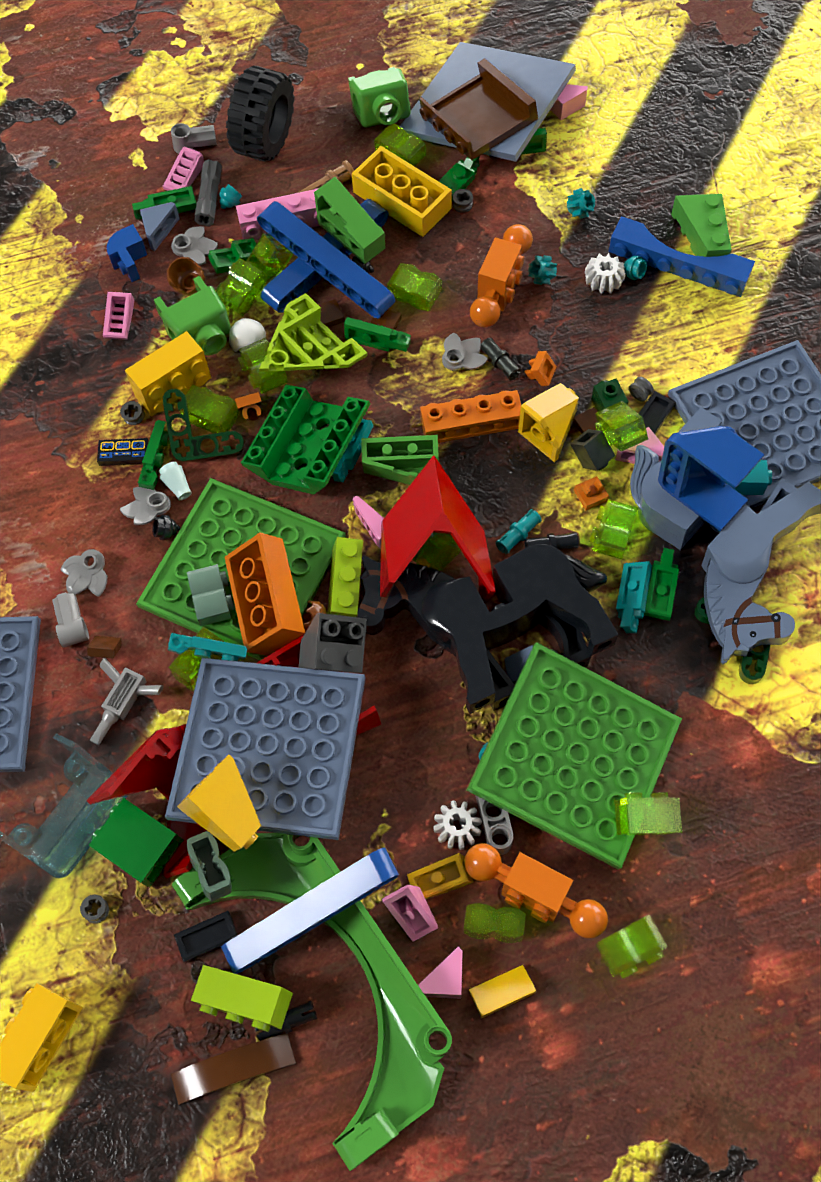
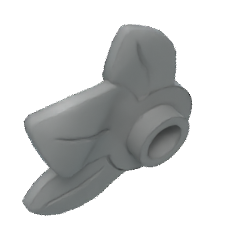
M199 226L189 228L185 234L175 236L171 247L173 253L177 256L190 257L193 261L202 265L206 263L205 256L209 255V250H216L218 244L211 239L205 238L204 227Z
M450 334L443 344L445 353L442 356V363L444 367L451 371H457L462 368L474 370L482 367L487 362V357L479 354L480 338L461 341L457 334Z
M135 487L133 488V494L136 500L121 507L120 511L127 518H134V525H144L153 521L157 515L166 513L171 507V502L168 496L162 492H157L155 489Z
M89 549L83 552L81 556L69 557L63 563L61 571L69 575L66 581L68 593L76 595L88 587L94 595L101 596L108 579L103 570L105 559L101 552ZM94 558V563L88 566L89 559Z

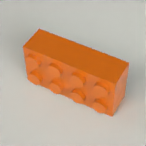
M260 532L224 557L243 645L246 646L247 652L269 656L305 634L282 538Z

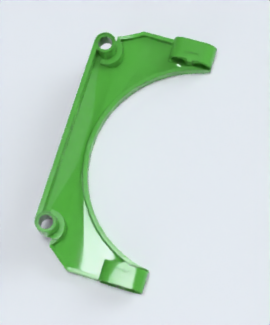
M257 833L258 838L248 849L242 847L235 852L229 849L220 855V859L226 864L230 874L232 886L230 894L210 901L203 893L198 872L194 867L189 872L178 877L172 883V887L187 910H194L216 902L233 899L255 898L289 904L341 871L316 837H308L310 840L305 846H297L294 844V841L299 835ZM361 901L324 922L347 944L364 970L373 994L378 1020L377 1054L371 1081L356 1114L345 1130L332 1143L349 1171H352L397 1137L399 1132L433 1107L444 1071L442 1064L437 1061L449 1052L452 1044L450 1031ZM434 1034H441L445 1037L446 1046L441 1050H435L430 1046L429 1038Z

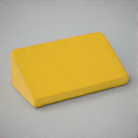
M523 965L469 989L481 1018L536 993V989Z

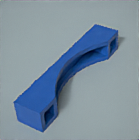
M622 216L611 236L609 252L628 259L632 256H640L647 262L648 266L739 297L744 292L755 263L753 260L735 254L703 257L679 252L657 240L643 223Z

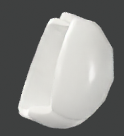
M242 318L236 321L230 329L229 344L235 352L239 350L249 355L259 351L265 344L266 331L258 321Z

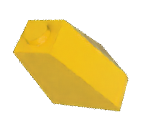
M560 383L521 405L518 433L553 462H556L573 422V417H575L579 397H577L572 389L566 388Z
M228 755L177 807L235 852L242 847L248 849L258 838L255 832L261 827V824L234 758Z

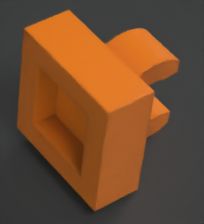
M538 351L536 358L529 360L531 370H525V374L531 380L536 379L540 386H549L557 366L547 351Z
M259 392L235 399L237 409L243 408L242 415L245 420L248 419L247 410L249 408H254L257 416L261 415V409L256 405L262 402Z
M597 476L574 487V492L585 510H589L609 500V495Z

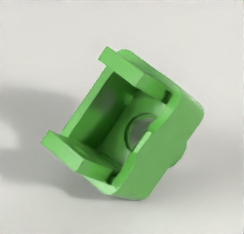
M392 67L386 71L378 70L362 77L348 78L353 112L363 127L379 124L392 125L398 120L410 116L408 85L401 69Z
M198 276L193 279L197 293L170 307L165 305L160 296L154 299V303L159 316L163 320L167 335L171 340L187 331L202 348L204 355L209 356L223 349L227 342L226 335L230 333L231 326L226 307L213 286L207 287L202 278Z

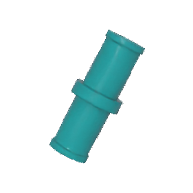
M530 509L518 522L512 523L509 527L510 530L496 541L495 544L498 550L508 554L517 543L524 541L528 537V533L542 521L538 512Z

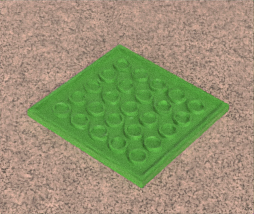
M210 478L136 605L138 608L212 640L244 646L236 608L230 610L231 619L200 626L194 608L187 572L218 564L220 571H226L229 586L225 587L226 595L231 594L233 599L224 557L260 532L282 538L302 617L306 613L308 601L313 600L331 566L332 550L336 538H346V533ZM246 653V655H249L258 660H262L265 657H267L265 655L255 653Z
M536 642L531 649L466 790L610 866L621 869L682 718Z

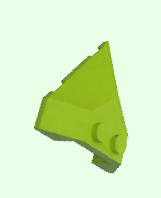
M305 293L286 305L282 320L278 323L267 349V355L264 362L260 365L259 372L349 368L365 358L367 352L353 338L343 343L320 321L321 307Z

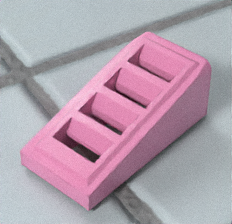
M183 147L163 185V189L169 191L191 186L202 170L204 162L202 153ZM177 181L182 183V185L175 184L174 182Z
M108 292L103 338L128 339L134 307V298L131 293ZM115 305H125V308L115 307ZM114 312L124 313V316L114 315ZM112 320L123 321V324L112 323ZM111 328L122 329V333L110 332Z
M355 496L353 498L355 513L381 550V522L384 517L359 496Z

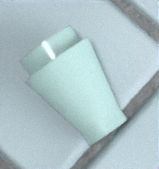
M177 462L167 463L159 470L161 474L160 479L177 496L178 500H184L192 494L183 468Z

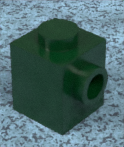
M617 378L610 381H601L593 387L591 400L605 422L626 415L629 401Z

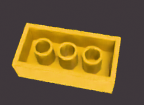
M382 146L351 173L353 193L364 200H373L387 210L389 216L422 237L452 209V190Z

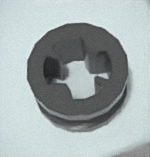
M466 189L457 190L453 194V208L461 213L472 209L473 194Z
M637 377L634 383H631L629 386V392L635 399L643 402L654 392V388L644 377Z
M135 401L125 403L120 410L122 418L129 425H137L145 417L141 405ZM131 410L136 411L134 413V417L129 416L131 414Z
M94 894L82 901L80 912L88 922L97 924L104 921L108 916L109 905L100 895ZM94 902L99 906L101 905L97 909L98 914L95 916L91 912L88 913L92 909Z

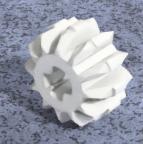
M599 253L597 258H591L585 268L586 284L591 285L592 291L599 289L601 294L605 290L610 294L613 289L619 290L625 278L624 263L619 262L618 256L611 258L608 253L606 257H603Z
M454 800L451 801V809L442 805V814H436L434 820L439 823L434 826V832L441 833L438 841L442 843L449 839V849L453 848L454 842L458 843L460 850L464 849V841L472 846L475 843L473 836H480L481 830L477 826L481 825L482 820L481 818L474 817L477 809L471 808L466 811L468 803L465 801L462 803L461 808H457V803ZM459 820L460 825H462L461 830H456V827L453 826L454 821Z

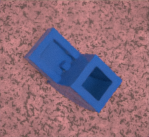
M132 224L117 231L110 237L107 243V253L113 269L119 268L123 275L127 274L131 282L140 279L134 261L146 256L147 252L142 238Z

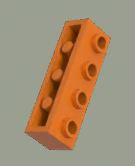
M506 390L497 394L478 395L474 398L462 400L454 399L445 403H430L420 407L424 435H438V443L519 429L521 401L518 390Z

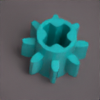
M576 189L573 190V195L568 196L567 209L572 214V217L579 216L580 219L589 217L588 212L594 211L595 198L590 193V190Z
M535 256V260L529 263L528 276L534 278V284L549 285L550 280L557 276V264L551 262V256Z

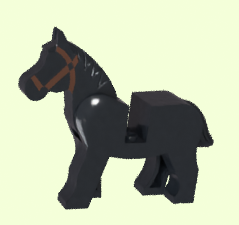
M536 544L529 546L494 565L495 594L501 604L495 606L491 612L487 609L470 577L454 579L437 569L409 563L386 597H380L381 563L367 556H362L365 572L360 577L361 586L364 587L365 596L357 615L358 618L367 619L366 634L376 635L380 633L384 628L386 619L393 618L404 609L408 610L431 640L457 657L460 677L467 690L466 708L470 714L489 704L493 711L506 705L515 685L489 650L519 638L536 625L541 624L553 635L559 645L562 656L583 667L589 666L592 655L615 645L618 637L616 629L598 599L590 594V592L606 584V574L591 568L581 560L566 555L550 545ZM583 634H584V635L586 636V638H587L588 647H587L586 642H585V640H584V638H583Z

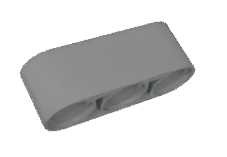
M476 796L486 844L496 848L500 855L508 853L513 842V831L508 812ZM489 807H496L500 810L501 814L498 817H490L487 815L486 810ZM496 834H502L507 838L508 842L504 845H497L493 842L492 837Z

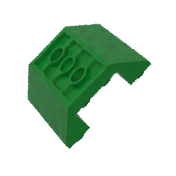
M286 384L241 464L272 485L314 495L327 485L371 403L368 400L347 397L343 406L313 401L306 388ZM329 424L328 427H325L322 430H320V428L323 425ZM302 464H307L306 467H303L298 470L299 466H301Z

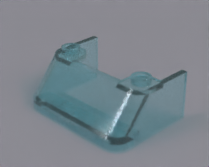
M55 734L53 739L72 753L65 762L63 770L65 777L73 783L72 787L39 829L31 824L22 823L17 825L8 836L0 831V839L53 877L63 878L72 872L88 851L94 832L105 824L110 817L109 814L113 806L121 802L123 798L126 799L127 796L90 805L86 800L113 773L78 744L59 734Z

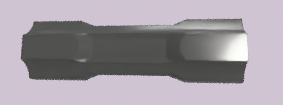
M206 160L203 162L201 186L194 221L199 225L207 227L214 224L217 192L222 172V165L218 161Z

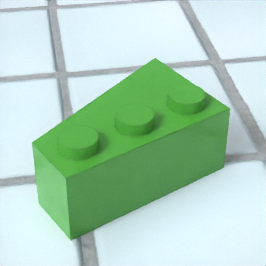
M336 177L314 192L318 224L360 261L366 264L385 249V233L383 229L375 223Z
M722 194L675 196L671 215L674 220L677 219L681 226L680 231L683 236L686 235L691 243L690 248L694 255L715 257L730 254L732 249Z
M438 435L361 438L363 471L370 475L411 485L433 455H435L439 462Z

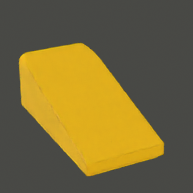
M459 853L407 874L410 885L420 887L425 899L473 883V879L465 869L464 855Z

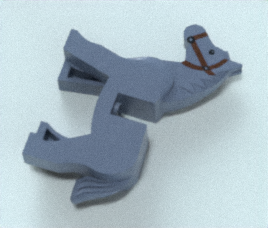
M700 407L679 432L721 426L722 421ZM638 445L635 450V464L630 478L632 497L638 506L640 521L648 530L681 550L706 521L661 487L658 482L661 466L659 456L648 447ZM781 478L760 513L756 514L745 504L721 532L709 524L719 534L708 545L701 565L706 572L704 602L711 630L718 643L722 646V664H725L733 655L746 657L748 652L756 646L784 644L791 637L795 629V621L791 615L785 612L771 614L765 607L752 602V597L768 569L772 544L795 530L804 519L821 514V490L810 482L797 489Z

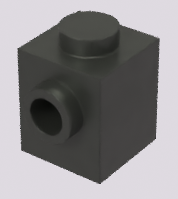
M588 429L570 443L582 467L585 469L601 470L615 457L603 431Z

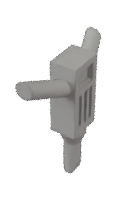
M103 658L100 668L115 685L101 706L104 710L102 721L90 741L100 745L110 727L118 719H125L139 695H159L163 690V685H145L147 681L144 676L126 667L120 674L106 658Z

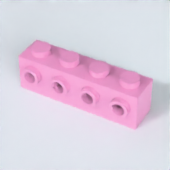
M317 189L236 206L243 239L254 238L256 240L271 236L261 228L257 221V216L274 201L283 205L310 228L320 226L318 224L314 192Z

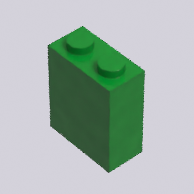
M123 798L121 802L113 806L109 814L110 817L105 824L94 832L89 846L140 883L150 888L184 839Z

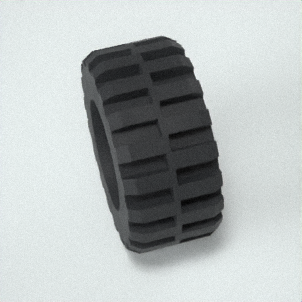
M255 65L244 70V73L238 78V83L233 88L234 92L230 97V106L227 111L226 135L229 140V146L235 153L266 162L278 156L280 149L285 144V139L288 137L294 112V87L286 74Z

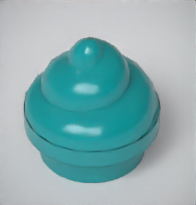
M229 184L225 188L222 187L219 194L221 208L238 206L241 203L239 200L242 198V195Z
M632 256L624 262V273L629 279H641L646 273L647 262L640 256Z

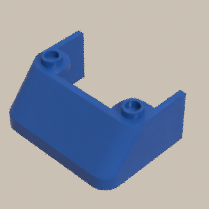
M714 426L673 433L665 442L658 482L666 492L721 532L748 501L747 498L734 489L761 461L765 454L739 437L737 432L729 426Z

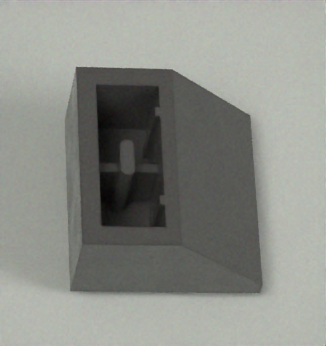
M316 613L301 639L299 668L362 673L367 619Z

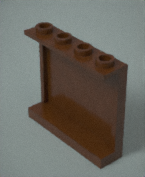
M485 58L477 62L479 75L437 101L429 104L424 98H419L422 118L425 121H429L437 132H441L449 143H453L462 155L465 154L471 161L538 120L536 100Z

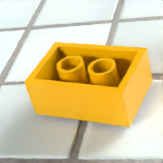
M187 331L125 370L135 397L151 417L158 412L164 411L163 396L167 390L178 389L186 396L189 392L198 386H203L211 379L204 351ZM172 393V398L168 399V403L172 404L181 399V397H177L175 393Z
M37 983L34 988H30L26 992L22 1000L23 1006L17 1016H14L8 1022L4 1031L6 1035L0 1043V1080L15 1089L34 1092L83 1008L57 992Z

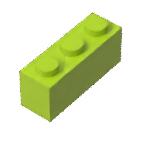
M343 537L336 538L332 550L328 614L357 617L363 540Z
M203 965L191 1001L201 1005L199 1010L201 1012L217 1016L218 1011L227 1013L225 1019L243 1024L244 1019L253 1021L252 1027L269 1032L270 1027L282 1029L293 993L280 986Z

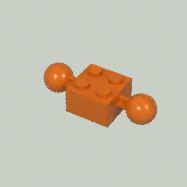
M512 225L505 231L503 239L494 238L478 273V295L470 307V317L479 327L487 328L493 326L500 317V310L504 311L507 303H512L514 287L515 285H520L523 271L520 270L523 266L524 256L521 255L531 248L533 242L531 231L524 225Z
M485 843L474 845L466 853L464 864L467 873L478 881H489L495 878L504 883L501 895L506 897L504 901L518 909L521 906L532 911V917L544 923L547 920L554 922L557 914L560 913L570 919L572 929L583 938H595L605 931L608 923L605 908L595 900L585 899L577 903L566 897L573 883V880L521 852H519L511 868L502 863L501 856L496 848Z

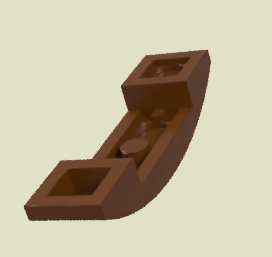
M282 1034L195 1063L172 1073L171 1077L178 1105L259 1075L269 1074L296 1064L288 1034Z

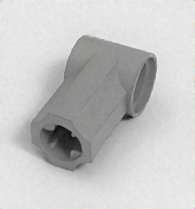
M179 123L171 128L173 148L178 154L183 147L193 149L194 147L217 145L214 125L190 128L187 124Z
M66 592L58 594L52 601L58 622L56 632L61 646L64 648L89 640L88 629L84 619L81 617L75 594Z

